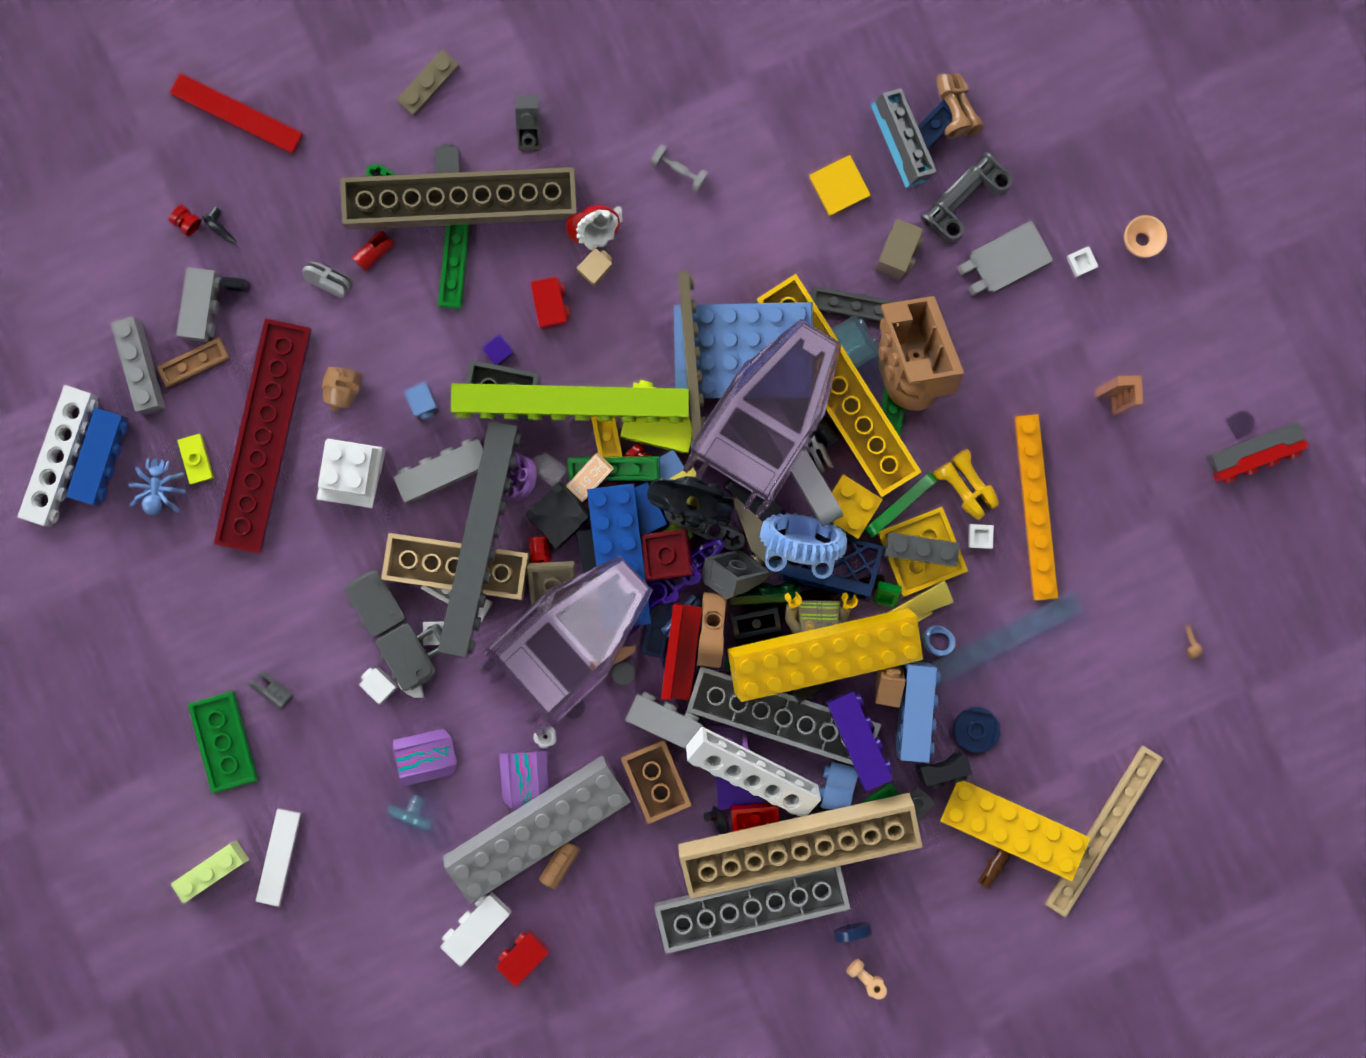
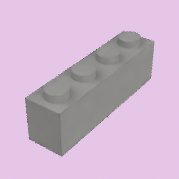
M132 316L111 322L135 412L146 415L166 409L142 321Z
M474 437L467 439L457 449H453V447L441 451V456L435 459L427 457L419 461L420 465L411 469L408 466L397 471L399 475L393 478L404 502L410 504L478 473L484 447L481 440H475Z

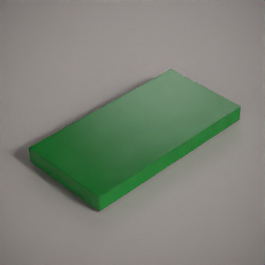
M235 691L188 703L211 793L214 794L258 781L257 771Z

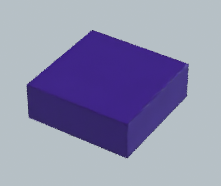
M500 334L482 347L494 365H500L514 354V351Z

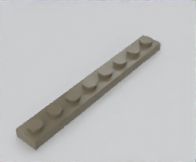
M689 271L678 272L686 381L687 389H689L692 454L694 460H704V457L697 453L698 448L704 441L702 440V431L706 430L705 417L700 416V407H704L703 393L698 391V384H702L701 370H697L696 361L700 360L699 346L695 347L694 337H698L697 323H693L692 314L696 313L695 299H691L690 290H694L693 275L689 276Z

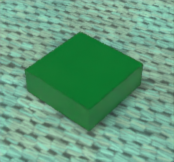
M879 581L873 596V602L896 607L902 586Z

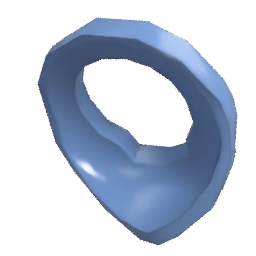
M931 626L921 635L923 646L934 656H946L955 647V637L942 626ZM937 633L945 635L949 641L948 648L944 651L935 649L930 644L931 635Z

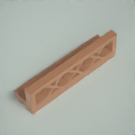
M1142 375L1117 376L1095 389V398L1111 397L1112 416H1119L1143 404Z

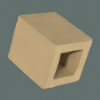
M594 248L577 267V272L595 288L613 269L612 257L604 250L600 252Z

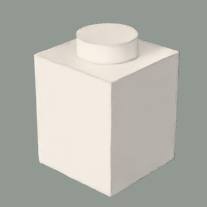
M379 667L369 668L361 676L363 681L359 684L378 704L384 703L399 687Z

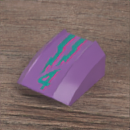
M444 729L393 740V751L402 786L433 780L454 773L457 761L452 738Z
M548 750L500 753L503 802L510 808L518 809L550 789Z

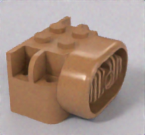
M935 296L881 304L884 317L879 325L882 336L879 342L877 364L891 400L904 409L919 411L931 407L939 397L955 394L964 371Z

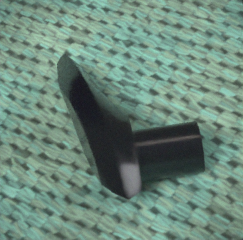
M213 207L208 215H202L204 222L216 234L226 241L237 245L238 242L217 221L222 212L219 208Z
M713 805L712 811L704 813V820L706 822L714 821L719 834L728 833V827L721 811Z

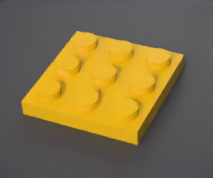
M943 507L893 525L877 533L884 548L886 534L890 532L957 543ZM960 549L957 567H946L887 557L897 585L902 586V597L968 572Z

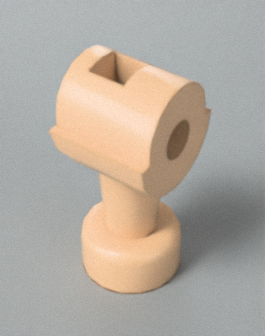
M856 958L848 966L846 973L852 978L857 976L865 985L870 997L883 999L887 994V988L883 979L879 976L873 977L863 969L864 963L859 958Z

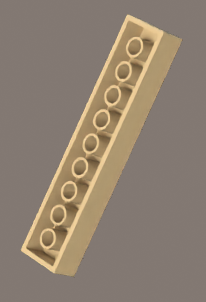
M905 793L678 844L689 898L693 899L922 848V842L910 793Z

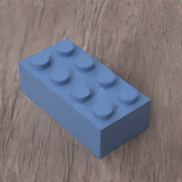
M913 662L903 665L905 685L898 711L895 754L902 761L929 763L930 756L933 757L934 742H931V734L936 731V719H933V710L938 708V695H935V686L940 684V672L931 663Z

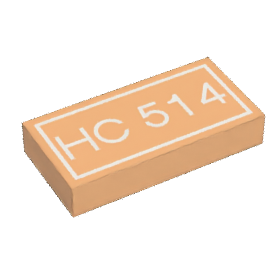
M597 452L566 487L581 502H584L588 498L587 489L597 488L615 468Z

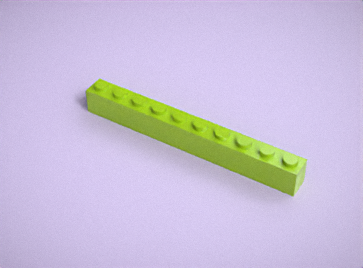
M451 383V413L456 414V418L469 419L471 415H480V419H494V415H504V419L517 420L518 416H528V420H542V416H551V420L564 421L565 417H575V421H589V417H598V421L611 422L613 418H622V422H636V418H646L645 422L658 423L660 419H669V423H683V419L689 417V389Z

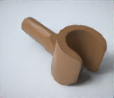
M1191 625L1185 628L1191 646L1186 649V653L1193 660L1202 654L1203 649L1196 642Z

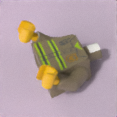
M795 592L796 596L791 600L790 594L786 593L784 597L788 604L786 605L785 622L793 634L844 623L849 617L851 608L857 605L858 600L854 594L853 598L847 601V592L842 594L841 598L844 604L841 605L840 601H802L798 592Z

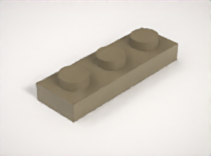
M441 49L400 94L396 101L415 117L459 69L460 65Z

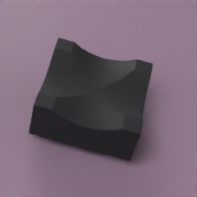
M557 482L525 514L545 534L555 549L561 548L590 520V511L563 482Z
M961 752L952 754L947 760L937 764H915L920 783L931 789L945 786L944 782L949 780L954 783L967 780V775L972 774L968 756H962Z

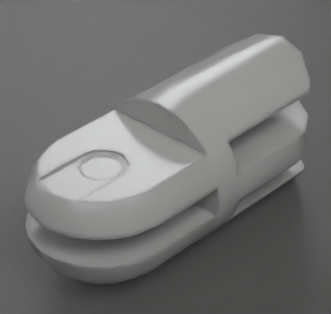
M308 262L302 270L306 281L341 299L345 297V294L354 284V279L318 262Z
M811 428L809 438L813 446L810 447L807 440L804 447L808 454L812 453L820 472L824 473L826 469L817 450H821L829 469L834 468L823 442L818 443Z

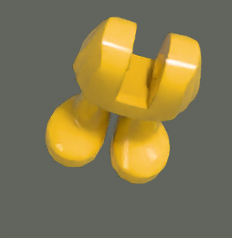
M966 448L951 459L952 463H945L934 471L932 475L937 480H947L963 500L961 507L972 517L980 520L985 516V512L976 501L977 498L981 497L992 510L999 505L992 485H985L977 475L971 464L972 455L968 448ZM953 464L965 475L975 489V492L972 493L968 489Z

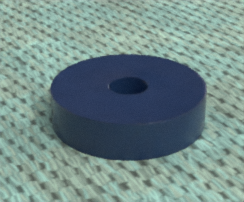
M862 922L842 926L835 929L833 933L836 942H850L870 936L872 930L870 923Z

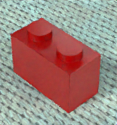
M557 276L530 282L540 330L567 326V319L571 318L568 304L564 305L562 296H566L564 282L559 283Z
M532 930L527 934L523 931L513 941L516 945L510 951L506 948L497 957L499 962L495 968L515 988L551 950Z

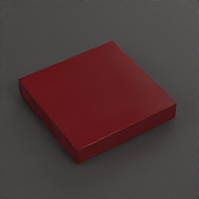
M688 529L641 535L646 582L693 576Z

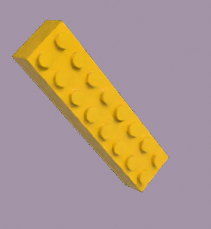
M908 608L727 649L734 692L741 702L923 660L917 615Z

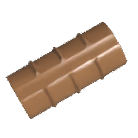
M570 841L556 849L546 868H544L539 881L557 890L581 849Z

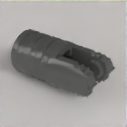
M261 669L258 675L269 686L264 689L253 680L247 685L282 711L290 703L294 694Z

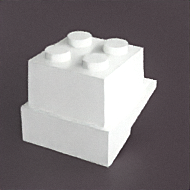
M334 439L325 440L317 500L373 508L386 449Z

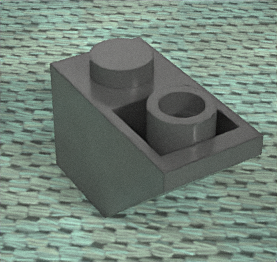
M516 95L515 116L518 150H540L539 95Z

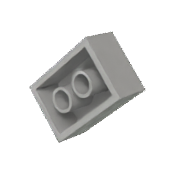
M649 692L638 693L625 721L686 749V745L702 726V723L698 721L699 716L689 712L683 714L677 711L678 706L668 701L661 704L655 701L657 696Z

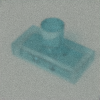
M412 795L406 810L389 804L387 808V816L431 833L434 826L433 821L419 816L426 800L416 795Z

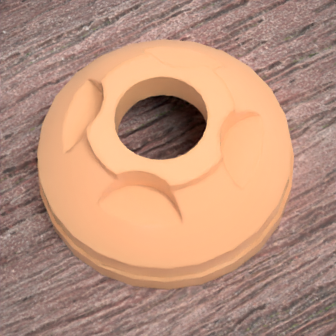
M1144 215L1133 219L1124 232L1126 248L1130 253L1140 258L1157 255L1162 251L1167 242L1165 226L1153 216ZM1137 234H1145L1148 237V244L1145 246L1139 245L1136 242Z

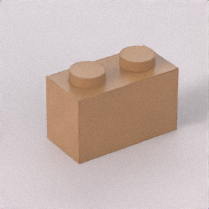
M903 665L877 671L874 682L876 704L900 707L905 685Z

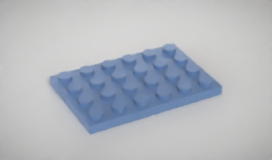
M813 302L696 305V313H693L692 317L693 323H697L698 337H694L695 347L699 346L700 360L696 361L697 370H701L702 384H698V391L703 393V398H732L802 324L813 329ZM674 305L675 388L687 389L680 305ZM800 339L744 398L812 397L814 390V357L811 353L802 349L804 340Z

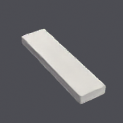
M281 808L277 809L256 902L278 907L281 905L302 813Z

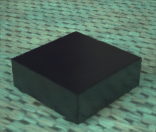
M222 277L221 285L227 290L250 292L251 284L245 279Z

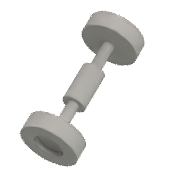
M661 144L654 153L650 164L656 168L661 161L669 164L672 170L682 176L687 175L695 180L691 189L698 193L704 185L709 172L702 169L698 176L688 171L689 168L676 160L673 162L666 158L665 155L668 147Z

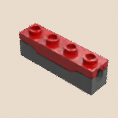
M1299 422L1205 457L1215 482L1223 480L1224 484L1237 480V475L1245 472V475L1248 476L1258 472V467L1264 464L1267 465V468L1280 464V458L1288 456L1289 460L1303 455L1301 450L1307 449L1309 446L1307 441H1305V436Z

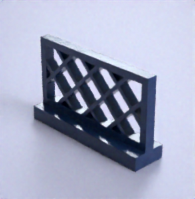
M817 533L815 539L821 540L826 537ZM847 537V544L852 545L856 552L847 557L843 556L840 561L834 564V568L844 563L850 572L848 575L839 577L833 571L829 577L820 579L813 574L811 565L800 564L795 566L788 564L789 560L787 559L786 566L779 571V578L783 581L794 582L838 595L847 592L850 598H853L855 594L858 600L870 602L884 546ZM868 549L878 551L876 559L869 563L866 562L861 554ZM858 555L864 566L853 571L847 561ZM867 569L871 575L870 583L859 582L856 574Z

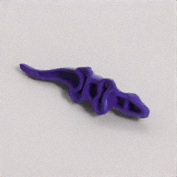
M716 538L701 544L694 550L691 555L693 576L648 582L650 611L658 605L676 602L679 599V592L687 585L698 583L702 577V573L699 570L703 568L706 557L718 555L724 546V542L720 538ZM640 625L629 626L622 641L632 635Z

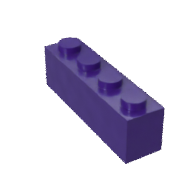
M850 691L827 701V707L864 790L867 792L893 780L890 775L894 773L889 760L884 761L881 754L884 751L879 738L875 739L871 732L874 729V725L869 716H864L861 709L865 705L860 694L855 695L854 691Z

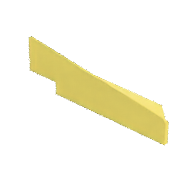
M943 581L888 612L908 608L917 615L919 622L933 614L932 610L951 604L954 601L946 582Z

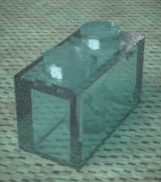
M854 315L834 327L832 331L858 370L879 356V344L875 338H870L867 334L868 327L862 318L858 319Z

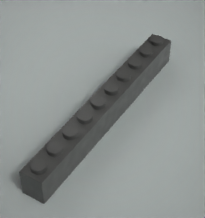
M489 421L437 651L440 654L468 659L469 654L473 655L476 641L473 640L474 631H479L481 617H478L479 608H484L486 594H483L485 584L489 585L491 571L488 570L489 563L495 560L497 548L493 547L495 538L499 539L502 525L498 523L500 515L504 516L507 502H504L505 492H510L512 479L508 478L510 470L515 469L517 456H514L515 447H520L522 438L518 427L514 425Z

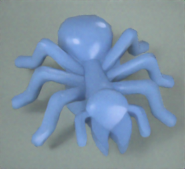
M155 458L151 462L150 468V459H146L145 468L149 470L153 478L147 477L139 467L135 468L137 474L147 481L149 485L129 483V487L145 489L143 493L134 497V501L130 503V506L134 507L144 497L141 506L148 515H159L163 510V502L178 513L180 509L167 499L168 492L185 494L186 490L165 487L163 484L172 479L183 477L184 473L180 472L169 475L161 480V476L168 471L170 462L167 461L165 465L164 460L161 459L160 464H158V459Z

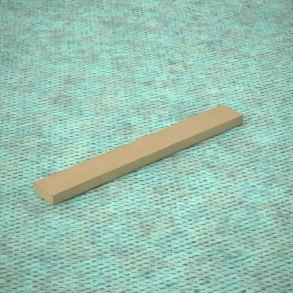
M1141 745L1086 836L1090 837V840L1073 881L1071 882L1060 877L1044 903L1046 906L1065 918L1067 917L1164 758Z

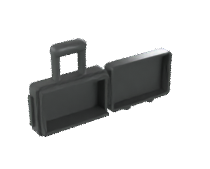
M377 570L368 571L350 581V584L345 587V592L350 598L349 606L355 607L362 619L360 625L363 628L366 627L372 637L376 638L381 635V638L376 640V645L381 652L380 659L382 661L386 660L393 672L392 680L398 681L404 691L414 690L431 680L432 676L437 672L430 659L439 654L437 652L438 648L427 654L420 640L434 633L440 643L442 628L439 624H435L416 636L408 623L401 626L400 623L405 621V616L385 581L381 579L382 576Z

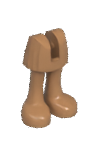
M959 73L939 74L936 77L938 92L941 100L947 103L952 113V122L945 129L946 138H955L961 134H964L965 137H972L982 132L984 129L983 121L977 116L966 94L970 89Z

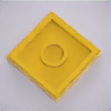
M851 155L809 175V179L829 217L871 196Z

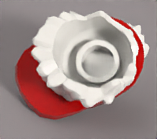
M602 204L588 206L583 212L572 215L567 220V234L573 242L584 243L590 250H594L598 246L604 247L609 240L614 239V235L623 221L622 209L619 206L612 209Z

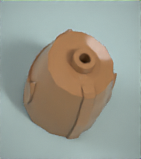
M327 367L322 389L323 401L331 405L330 410L339 412L340 408H351L360 392L363 374L350 369Z

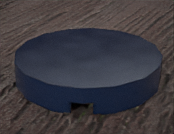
M970 707L963 710L956 717L953 724V735L957 744L964 750L971 753H984L998 742L1000 724L990 710L982 707Z

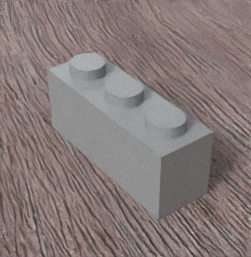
M191 267L186 268L176 336L184 340L207 343L211 341V337H214L216 330L215 323H213L214 314H217L219 310L217 294L222 289V278H220L217 272Z

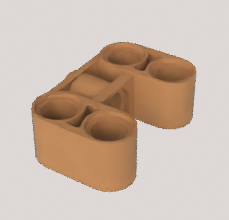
M703 593L700 623L702 624L699 639L697 666L721 668L727 599L724 600L723 596L719 593Z

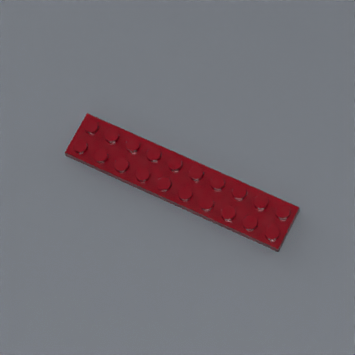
M267 318L264 320L215 535V545L257 554L262 553L312 329L309 327Z

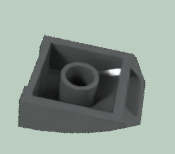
M741 550L706 557L702 570L705 586L711 587L723 596L724 600L749 591L772 574Z

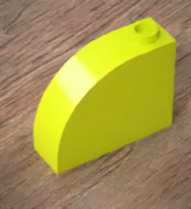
M640 380L639 383H633V387L656 388L652 387L653 383ZM689 417L683 419V423H669V419H660L658 423L645 422L646 418H636V422L623 423L621 439L669 451L674 449L675 452L686 455L689 453L692 438Z

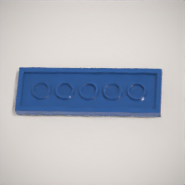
M634 483L587 489L598 577L623 560L647 586ZM618 574L599 586L604 629L620 627L637 595L635 592L628 595L618 585L620 579ZM648 592L630 626L651 624Z

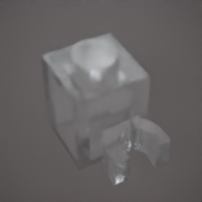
M546 452L542 456L539 454L533 461L536 466L537 476L552 487L557 482H561L568 473V468Z

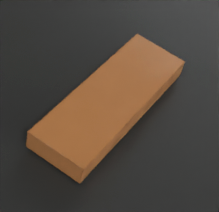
M218 337L157 366V370L166 388L169 389L231 358L222 339Z

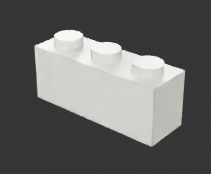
M493 892L488 896L484 895L474 903L477 908L472 913L467 911L458 920L460 926L455 931L450 928L441 938L444 942L440 948L460 967L512 912Z

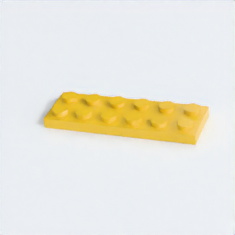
M966 781L955 784L939 821L1071 882L1090 840V837Z

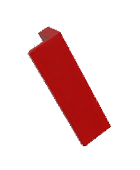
M673 604L661 699L690 700L702 614L701 607Z

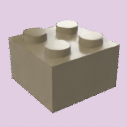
M896 219L874 271L898 281L901 280L903 275L908 276L915 262V258L912 255L917 254L924 240V237L920 236L923 229Z

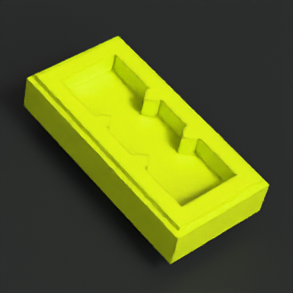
M199 433L177 440L189 484L193 485L214 479L202 434Z

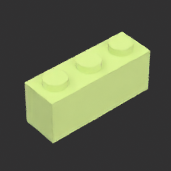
M236 840L172 882L171 886L184 904L250 859Z

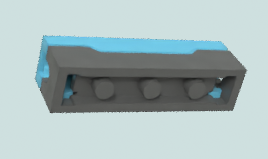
M899 88L882 93L871 104V107L906 188L925 183L937 170L903 90Z

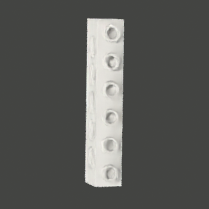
M64 385L17 517L47 527H52L59 518L58 509L60 503L66 498V486L73 476L76 458L80 455L82 441L90 424L89 421L94 408H98V396ZM79 408V416L73 419V410ZM70 429L72 436L66 441L64 435ZM62 451L64 459L58 463L57 455ZM55 473L56 481L54 484L51 485L49 483V477L51 474ZM47 495L48 503L43 507L41 499Z
M701 727L686 745L687 761L693 766L701 767L712 775L719 776L729 781L732 785L739 786L749 791L752 795L769 801L772 805H778L786 809L793 815L807 816L821 801L818 784L704 727Z

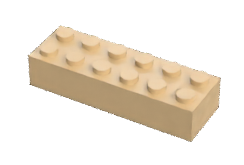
M388 533L381 579L451 590L462 543ZM496 549L494 562L490 561L488 568L491 571L489 585L485 584L483 594L524 600L528 574L527 564L530 560V554Z

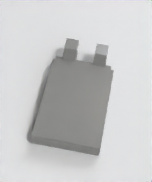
M1031 220L972 251L969 256L971 259L959 265L957 270L963 276L977 269L982 280L968 288L970 294L974 296L986 289L993 294L1054 260Z

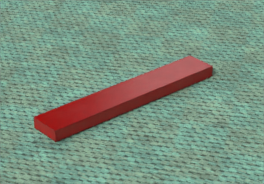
M179 73L169 92L172 96L294 155L304 136L302 132L182 73Z

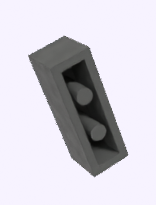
M890 532L886 534L883 557L957 567L960 543Z

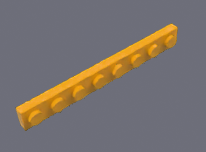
M1039 414L1015 416L1014 423L1033 601L1058 598Z

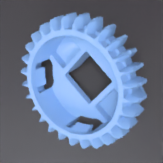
M779 513L777 516L772 515L763 521L760 531L761 542H764V546H766L765 564L771 571L782 570L786 566L788 559L795 563L812 565L813 574L817 578L825 579L832 574L835 560H838L839 557L842 558L846 552L847 537L842 532V529L830 523L822 527L818 519L813 518V515L811 517L805 516V514L797 515L796 513L794 515L785 513V515ZM786 529V535H782L778 530ZM818 533L830 539V542L822 543L816 540V534ZM772 556L781 557L779 560L770 559ZM820 563L827 564L825 567H818L817 565Z

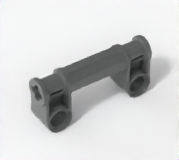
M984 152L982 159L975 166H970L935 201V206L927 214L921 216L922 222L945 243H957L964 233V224L953 212L981 184L995 196L1005 195L1012 185V175L998 163L993 155ZM1002 179L1006 186L999 187L995 180ZM954 227L957 229L958 235H950L947 232V228Z

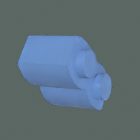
M830 761V765H825L822 778L826 779L824 788H819L821 808L834 810L851 805L858 777L853 766Z

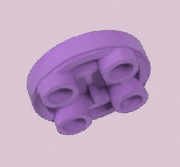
M514 454V456H517L516 466L514 470H510L508 479H512L509 493L505 492L504 498L519 502L527 498L532 492L536 483L537 470L531 458Z

